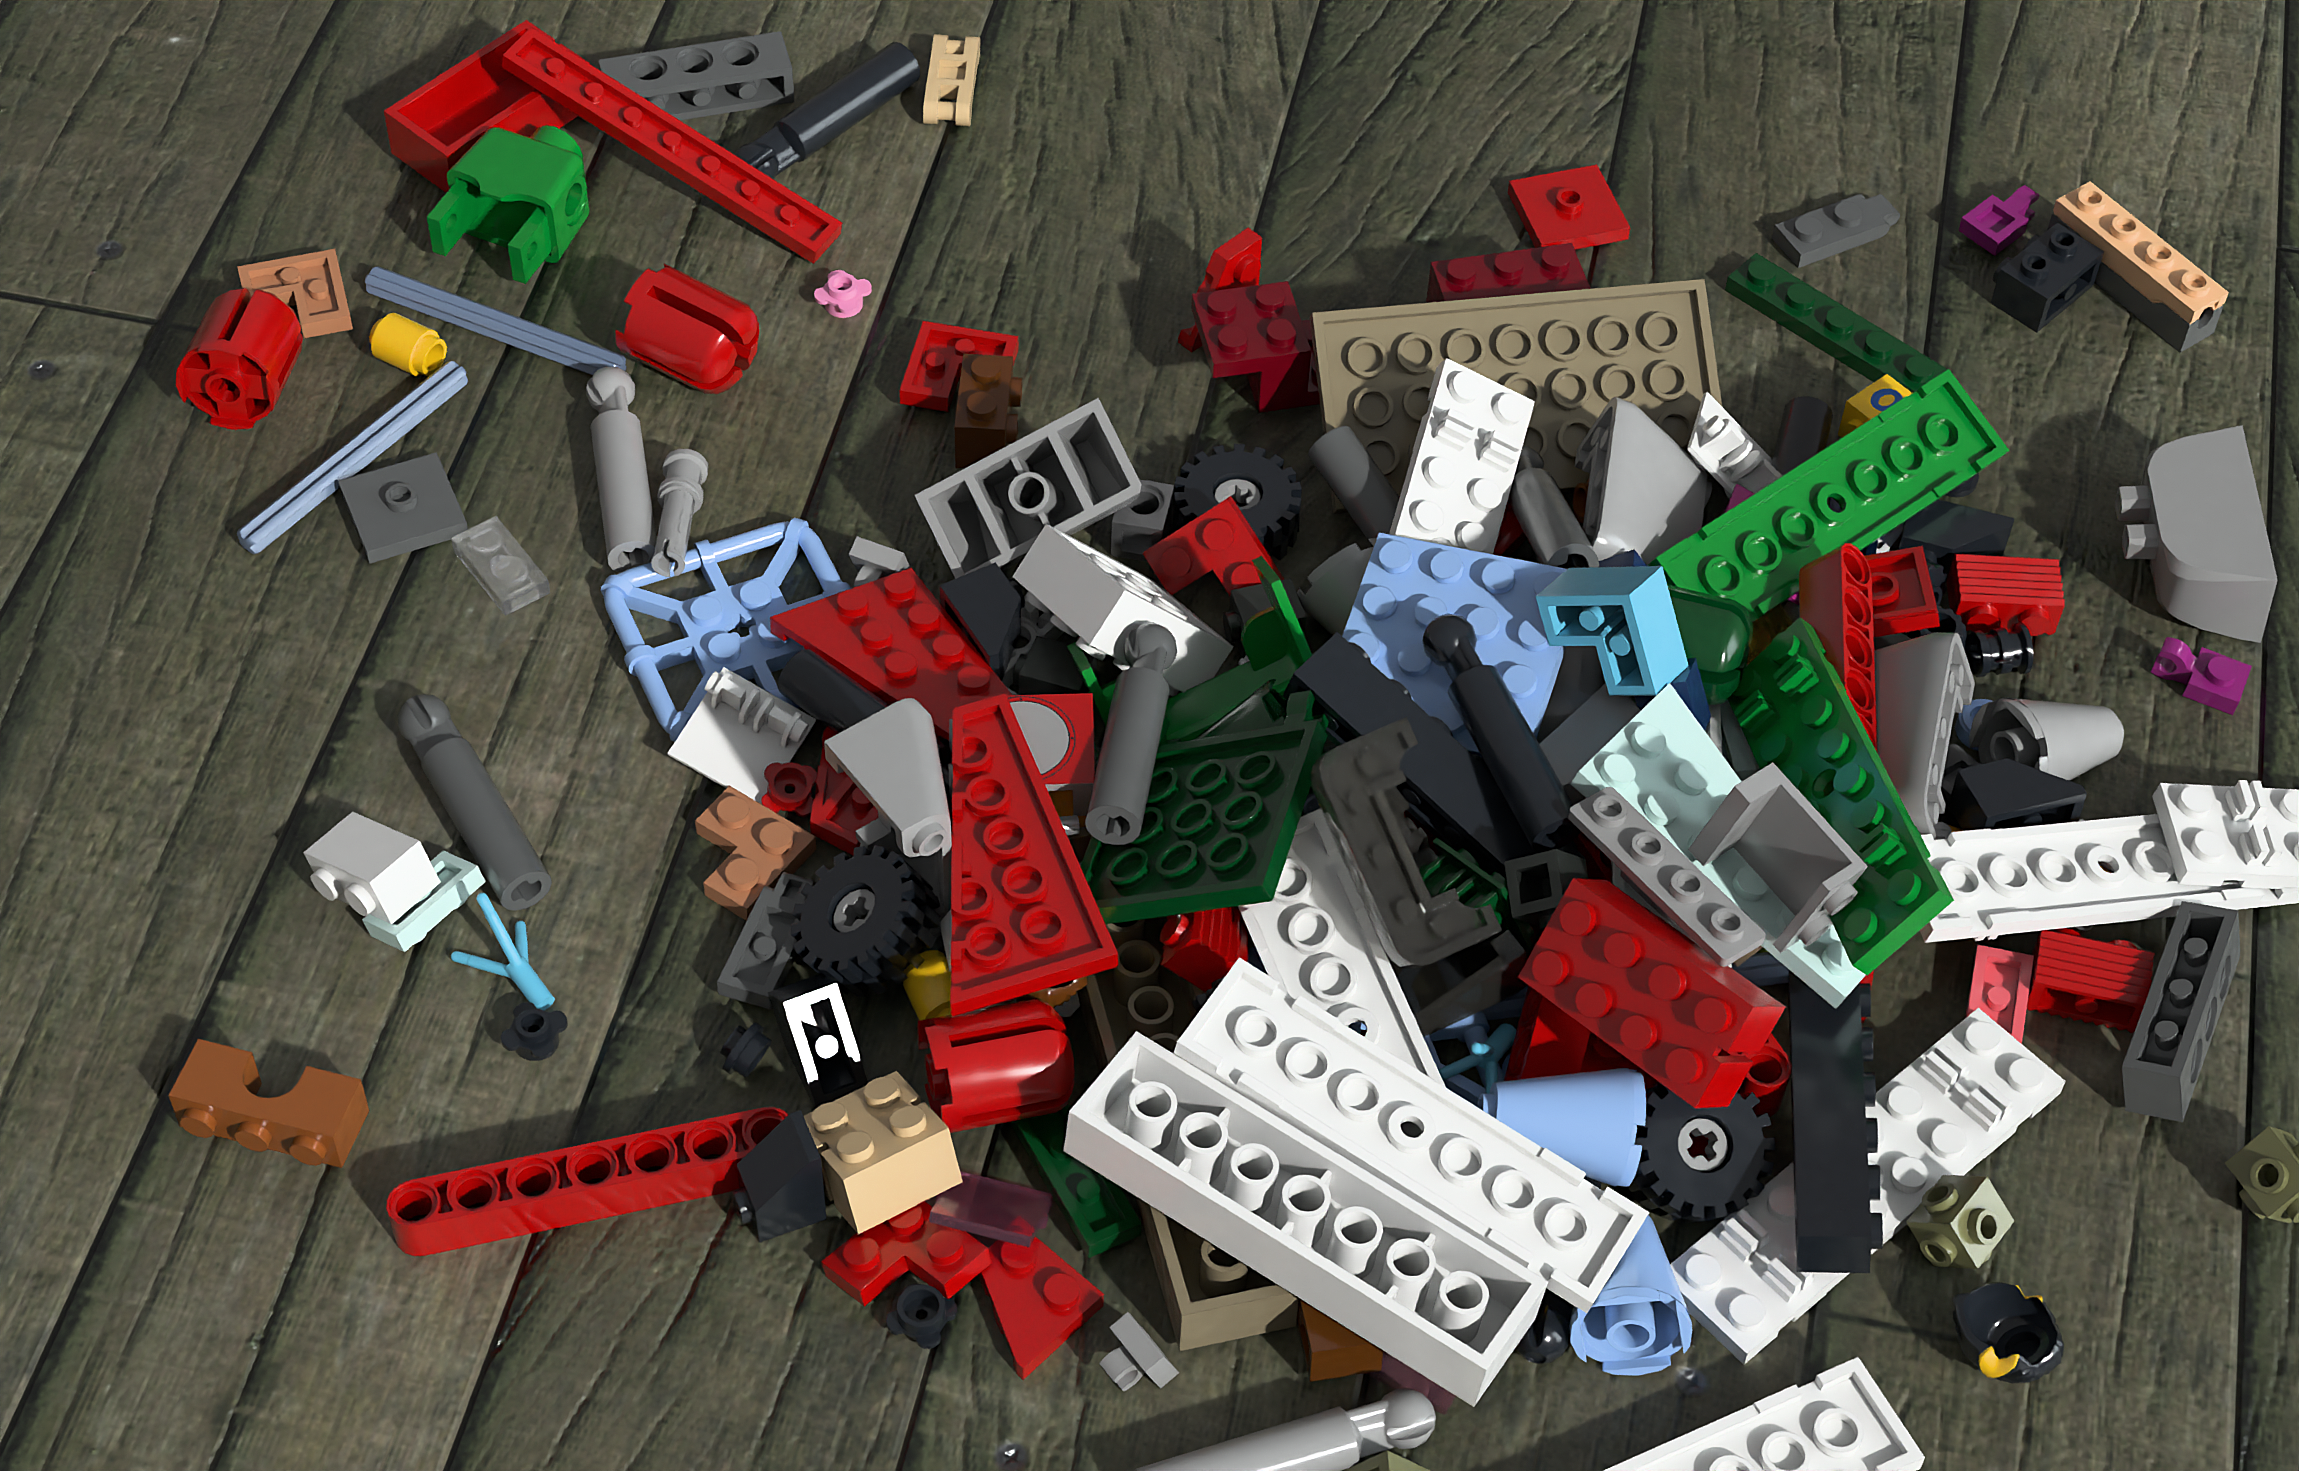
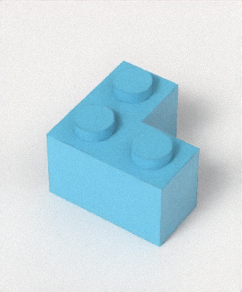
M1662 566L1568 568L1535 596L1549 646H1596L1609 696H1657L1689 666Z

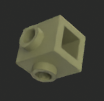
M2268 1126L2227 1160L2225 1164L2243 1186L2239 1195L2256 1216L2261 1219L2267 1217L2288 1224L2292 1221L2299 1223V1142L2290 1132Z
M1942 1175L1938 1182L1926 1191L1922 1197V1202L1906 1223L1919 1242L1922 1253L1930 1260L1933 1266L1978 1269L1981 1264L1990 1258L1994 1247L2014 1223V1219L1987 1176Z

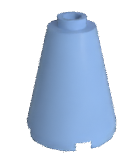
M1628 1068L1501 1081L1492 1084L1489 1094H1480L1477 1103L1479 1109L1540 1147L1547 1148L1584 1171L1586 1177L1611 1186L1624 1187L1630 1186L1635 1177L1642 1151L1641 1145H1634L1637 1125L1645 1126L1646 1091L1641 1072Z
M1649 1215L1641 1225L1588 1313L1586 1314L1574 1306L1570 1319V1342L1577 1356L1586 1363V1355L1602 1362V1371L1613 1375L1639 1376L1661 1371L1671 1365V1356L1682 1347L1683 1353H1685L1691 1343V1318L1653 1220Z

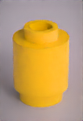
M390 313L384 318L379 319L373 325L369 336L371 351L375 358L414 376L423 374L430 376L442 366L446 357V343L439 338L435 330L397 313Z
M938 950L922 952L920 955L925 960L917 969L910 964L904 970L908 977L903 981L906 994L919 1020L951 1015V972L949 971L947 958L943 952Z

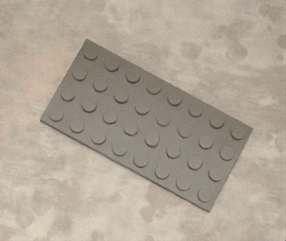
M1705 279L1314 312L1310 316L1323 433L1325 435L1329 431L1341 426L1350 427L1399 496L1402 492L1422 417L1428 411L1430 401L1427 399L1436 368L1446 358L1535 401L1523 446H1528L1540 454L1544 461L1542 469L1551 474L1561 492H1572L1578 483H1586L1590 478V473L1575 467L1577 448L1613 397L1634 403L1690 456L1691 454L1687 448L1703 394L1708 392L1722 406ZM1707 471V479H1714ZM1330 488L1333 513L1347 512Z

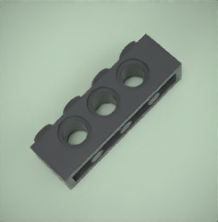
M781 31L598 60L600 71L680 121L795 102L792 65Z
M2186 901L2181 902L2122 1065L2125 1111L2179 1122L2184 1121L2240 958L2238 910Z

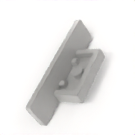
M1606 787L1570 808L1569 820L1621 869L1620 876L1671 926L1697 943L1720 966H1728L1763 944L1766 936L1765 932L1613 787Z

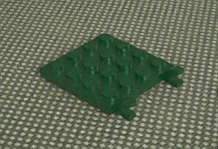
M1310 690L1290 694L1286 708L1287 716L1284 725L1182 742L1180 738L1167 740L1166 734L1170 722L1166 715H1164L1140 835L1133 842L1124 845L1103 843L1092 836L1081 863V869L1105 924L1273 901L1327 738L1325 731L1329 721L1325 714L1312 716V706L1315 697Z

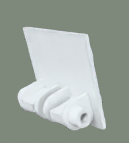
M1708 392L1704 393L1687 448L1695 464L1700 469L1708 471L1724 487V491L1729 499L1736 484L1756 494L1782 477L1781 473L1771 465L1772 459Z
M723 667L720 673L715 671L709 678L705 686L706 695L672 745L668 755L721 786L727 788L730 785L761 804L762 797L767 793L768 782L764 778L766 767L775 762L781 764L790 763L815 724L816 719Z

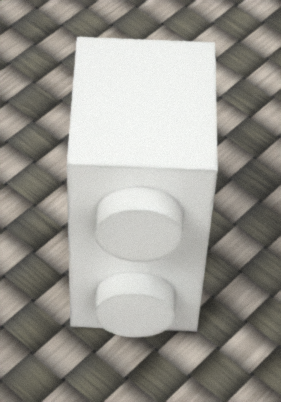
M353 811L303 852L314 872L310 876L311 881L325 898L331 901L338 899L349 904L362 916L371 914L390 924H393L440 883L419 840Z

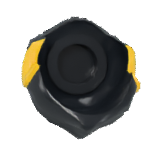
M1990 1282L1970 1292L1954 1296L1955 1310L1953 1311V1320L1956 1324L1958 1342L1963 1354L1986 1377L2012 1384L2029 1383L2042 1378L2043 1375L2049 1374L2061 1363V1358L2064 1354L2062 1335L2053 1313L2049 1310L2041 1295L2024 1296L2018 1285Z

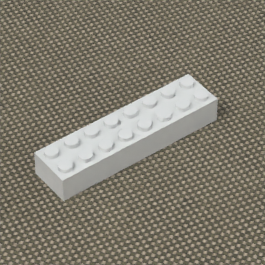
M1137 1031L1069 1111L1064 1152L1473 1407L1537 1316L1549 1281Z

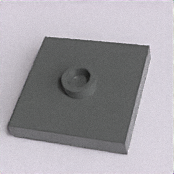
M437 452L338 481L341 495L369 564L469 534L467 522Z

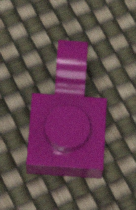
M2026 185L2018 188L2004 202L1992 194L1961 218L1959 232L1996 256L2026 233L2028 222L2035 216V212L2029 207L2039 199L2040 195Z
M2166 637L2151 672L2159 678L2185 684L2186 687L2182 696L2233 715L2240 702L2252 666L2201 647L2196 657L2183 641Z

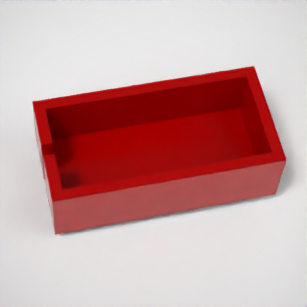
M525 20L384 110L391 153L447 193L449 190L447 172L490 128L499 127L530 138L538 127L548 125L560 129L578 117L577 114L502 68V55L531 27L554 42L555 39L528 20ZM561 43L559 44V45H561L562 47H564L565 49H567V50H569L570 52H572L573 54H575L576 56L580 57L579 55H577L576 53H574L572 50H570L569 48H567V47L564 46L563 44H561Z
M1573 878L1518 976L1519 979L1694 1108L1729 1106L1754 1062L1746 1056H1718L1721 1049L1727 1053L1760 1052L1786 1006L1729 966H1720L1697 943L1608 880Z

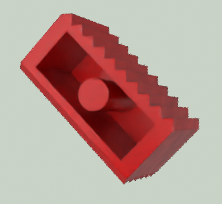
M1954 554L1946 580L1949 607L1953 610L1954 614L1961 616L1962 623L1966 626V631L1981 630L1984 633H1988L1990 629L2003 627L2007 632H2010L2013 624L2022 622L2029 630L2030 636H2038L2044 633L2050 636L2056 632L2065 606L2059 559Z
M1238 906L1169 915L1166 917L1167 922L1160 934V941L1164 943L1162 948L1164 952L1161 956L1163 960L1160 965L1206 993L1208 989L1212 988L1211 983L1225 977L1239 957L1248 962L1250 933Z
M2069 928L2041 930L2031 955H2034L2027 1009L2029 1011L2037 1010L2040 1014L2048 1012L2051 1016L2059 1014L2062 1018L2071 1017L2074 1021L2082 1019L2085 1023L2093 1022L2096 1026L2104 1024L2107 1028L2116 1027L2119 1031L2127 1029L2130 1033H2133L2151 987L2155 953L2138 949L2133 943L2125 940L2104 942L2085 938L2077 931Z

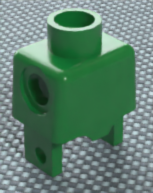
M545 125L538 127L530 138L499 127H492L447 172L449 190L429 213L427 223L434 253L446 257L464 233L508 248L513 280L526 284L543 261L557 263L589 215L590 209L581 148L569 134L554 126Z

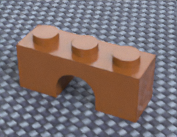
M202 1039L197 1040L168 1095L179 1127H182L192 1135L202 1138H209L214 1135L234 1140L243 1147L257 1152L269 1149L289 1154L298 1161L308 1165L316 1166L324 1163L340 1168L343 1167L370 1111L361 1079L306 1066L300 1080L292 1090L278 1097L263 1098L256 1096L262 1082L252 1052Z

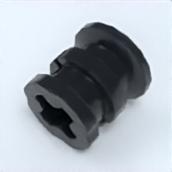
M2022 622L2013 624L2010 632L2001 627L1990 629L1987 635L1981 630L1972 631L1968 635L1969 653L1967 657L1974 676L1984 677L1991 670L1996 675L2007 674L2014 667L2020 674H2027L2031 671L2033 665L2032 639L2029 630Z

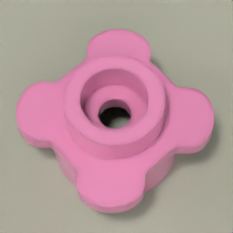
M835 270L828 274L827 283L822 288L815 290L814 298L818 304L825 306L829 314L839 318L851 317L862 309L863 296H868L872 291L871 283L866 279L857 280L845 271Z

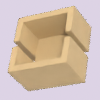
M897 1071L884 1077L876 1078L866 1086L833 1102L822 1104L814 1111L804 1115L806 1124L821 1157L824 1194L830 1201L834 1200L835 1207L858 1234L963 1182L949 1127L926 1102L921 1103L920 1096Z

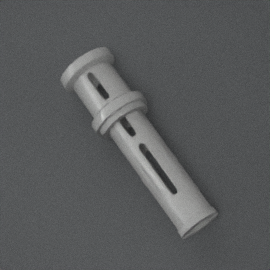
M677 449L670 452L665 457L662 466L665 480L660 484L657 493L658 502L662 507V514L651 564L654 571L664 577H670L673 562H675L673 570L675 576H679L684 571L692 517L701 508L704 500L701 484L705 482L708 476V463L700 453L691 449Z

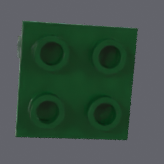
M1435 838L1433 843L1440 856L1432 863L1424 864L1418 869L1416 881L1418 882L1419 890L1475 932L1495 933L1529 958L1534 949L1531 938L1535 936V933L1529 923L1512 918L1507 880L1497 872H1493L1491 875L1487 874L1481 869L1475 858L1464 848L1455 851L1440 839Z

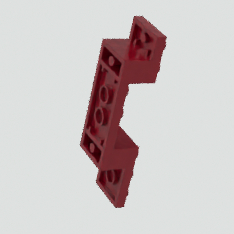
M1567 243L1433 261L1430 265L1426 303L1590 289L1573 244ZM1288 281L1192 294L1191 309L1213 378L1247 374L1259 413L1320 404L1310 319L1301 321Z

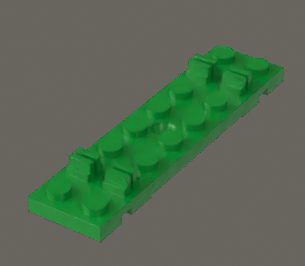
M1950 369L1921 386L1908 397L1906 396L1857 429L1705 525L1689 538H1685L1663 552L1647 566H1662L1668 585L1737 601L1747 608L1753 623L1799 592V572L1804 565L1845 543H1851L1860 551L2000 459L2010 450ZM1828 497L1834 499L1839 504L1841 512H1834L1828 507Z
M1799 617L1784 632L1778 634L1771 644L1746 666L1738 688L1727 700L1760 770L1773 762L1868 866L1853 884V887L1858 891L1854 899L1836 914H1829L1852 966L1868 976L1950 905L1954 899L1939 870L1930 864L1928 858L1931 857V854L1917 827L1912 822L1875 750L1833 664L1825 659L1824 654L1826 650L1813 626Z

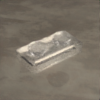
M497 516L451 538L455 554L505 616L550 594L549 581Z

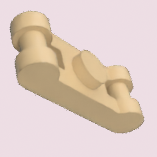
M934 34L924 97V124H938L939 120L955 121L956 126L971 125L977 66L980 59V37L966 36L965 41L949 40L948 35ZM941 98L949 100L957 99V102H945L940 100Z

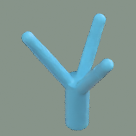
M479 893L476 898L510 963L507 965L460 951H454L451 954V959L457 963L511 978L528 1002L533 1003L537 1009L543 1011L548 1009L554 1003L555 998L529 964L525 922L517 921L515 923L514 946L487 894Z
M1501 1024L1484 1043L1475 1042L1471 1045L1473 1054L1438 1069L1442 1080L1449 1079L1478 1065L1485 1069L1486 1093L1489 1094L1492 1084L1498 1082V1061L1513 1046L1517 1030L1510 1024Z

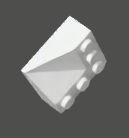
M1048 524L1044 526L1012 576L1028 590L1024 598L1030 604L1049 615L1053 612L1054 614L1050 621L1055 626L1073 637L1080 636L1076 642L1077 646L1102 661L1107 654L1115 657L1113 663L1123 671L1130 667L1129 663L1125 660L1124 643L1128 634L1144 623L1154 622L1167 627L1176 638L1177 645L1176 659L1169 668L1163 670L1162 674L1168 682L1169 695L1171 696L1177 695L1179 690L1185 692L1196 685L1214 678L1233 648L1231 644L1154 580Z

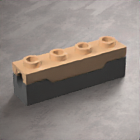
M2091 181L2056 200L2053 209L2054 213L2051 215L2047 230L2058 222L2104 251L2095 284L2180 353L2214 333L2223 304L2229 293L2227 290Z

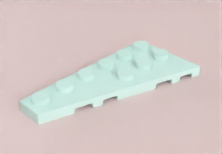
M1669 683L1577 772L1570 784L1586 798L1606 787H1613L1765 932L1766 936L1761 945L1764 949L1836 1009L1866 975L1852 966L1833 924L1812 944L1806 946L1799 940L1780 953L1773 943L1795 917L1789 908L1734 848L1705 866H1702L1688 850L1733 787L1742 781Z

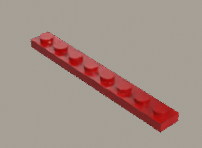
M534 28L528 29L502 55V68L814 264L841 234L843 224L841 221Z

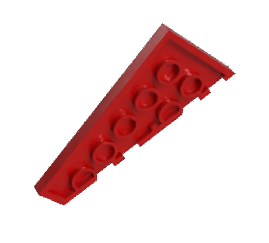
M912 568L770 617V628L773 635L783 641L791 638L802 645L804 650L810 649L889 705L905 698H914L919 701L931 715L936 738L941 741L945 739L949 741V719H953V708L960 706V696H997L1004 693L1012 695Z
M1006 693L953 708L951 1017L1118 967L1116 947Z

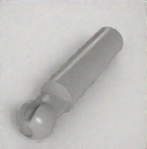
M603 367L597 370L588 381L586 397L592 408L599 412V415L592 421L590 428L608 565L612 570L621 573L627 569L651 562L657 539L640 420L635 414L628 411V405L635 396V384L629 373L618 367Z
M1399 1388L1384 1395L1381 1401L1345 1411L1340 1406L1139 1467L1134 1471H1342L1358 1464L1362 1457L1394 1447L1413 1449L1423 1444L1434 1430L1436 1415L1432 1403L1422 1393L1411 1388Z

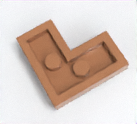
M335 249L237 266L241 286L248 289L251 297L254 291L259 289L275 294L288 306L297 305L304 338L353 329Z
M730 785L695 820L698 835L730 853L724 862L703 882L705 896L746 921L763 887L775 888L783 872L794 874L816 850V837Z

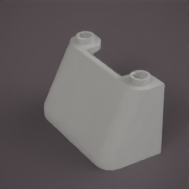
M1613 397L1577 448L1575 467L1590 473L1583 531L1593 547L1598 561L1635 549L1645 564L1648 565L1657 556L1685 538H1689L1702 528L1704 507L1710 498L1712 483L1707 481V471L1700 469L1692 457L1634 403Z
M1931 633L1874 650L1878 755L1920 835L1932 834L1934 840L1945 839V837L1936 835L1933 824L1938 823L1939 814H1944L1946 806L1941 792V785L1954 713H1962L1963 705H1971L1975 682L1959 634Z
M905 698L825 740V759L838 774L845 771L878 810V819L855 831L856 838L861 843L860 846H865L871 852L874 845L882 846L889 852L894 851L933 887L932 892L938 897L940 907L933 910L941 916L942 920L951 910V820L933 719L919 701L914 698ZM940 927L930 928L929 932L936 937L932 949L923 947L920 953L944 949Z

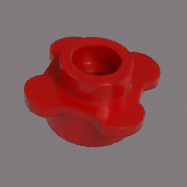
M775 762L768 765L764 771V778L768 782L767 793L762 797L761 804L775 813L791 811L800 817L810 815L813 798L811 797L812 786L816 784L817 772L811 766H802L797 763L781 764ZM786 786H793L795 791L788 794L784 789Z

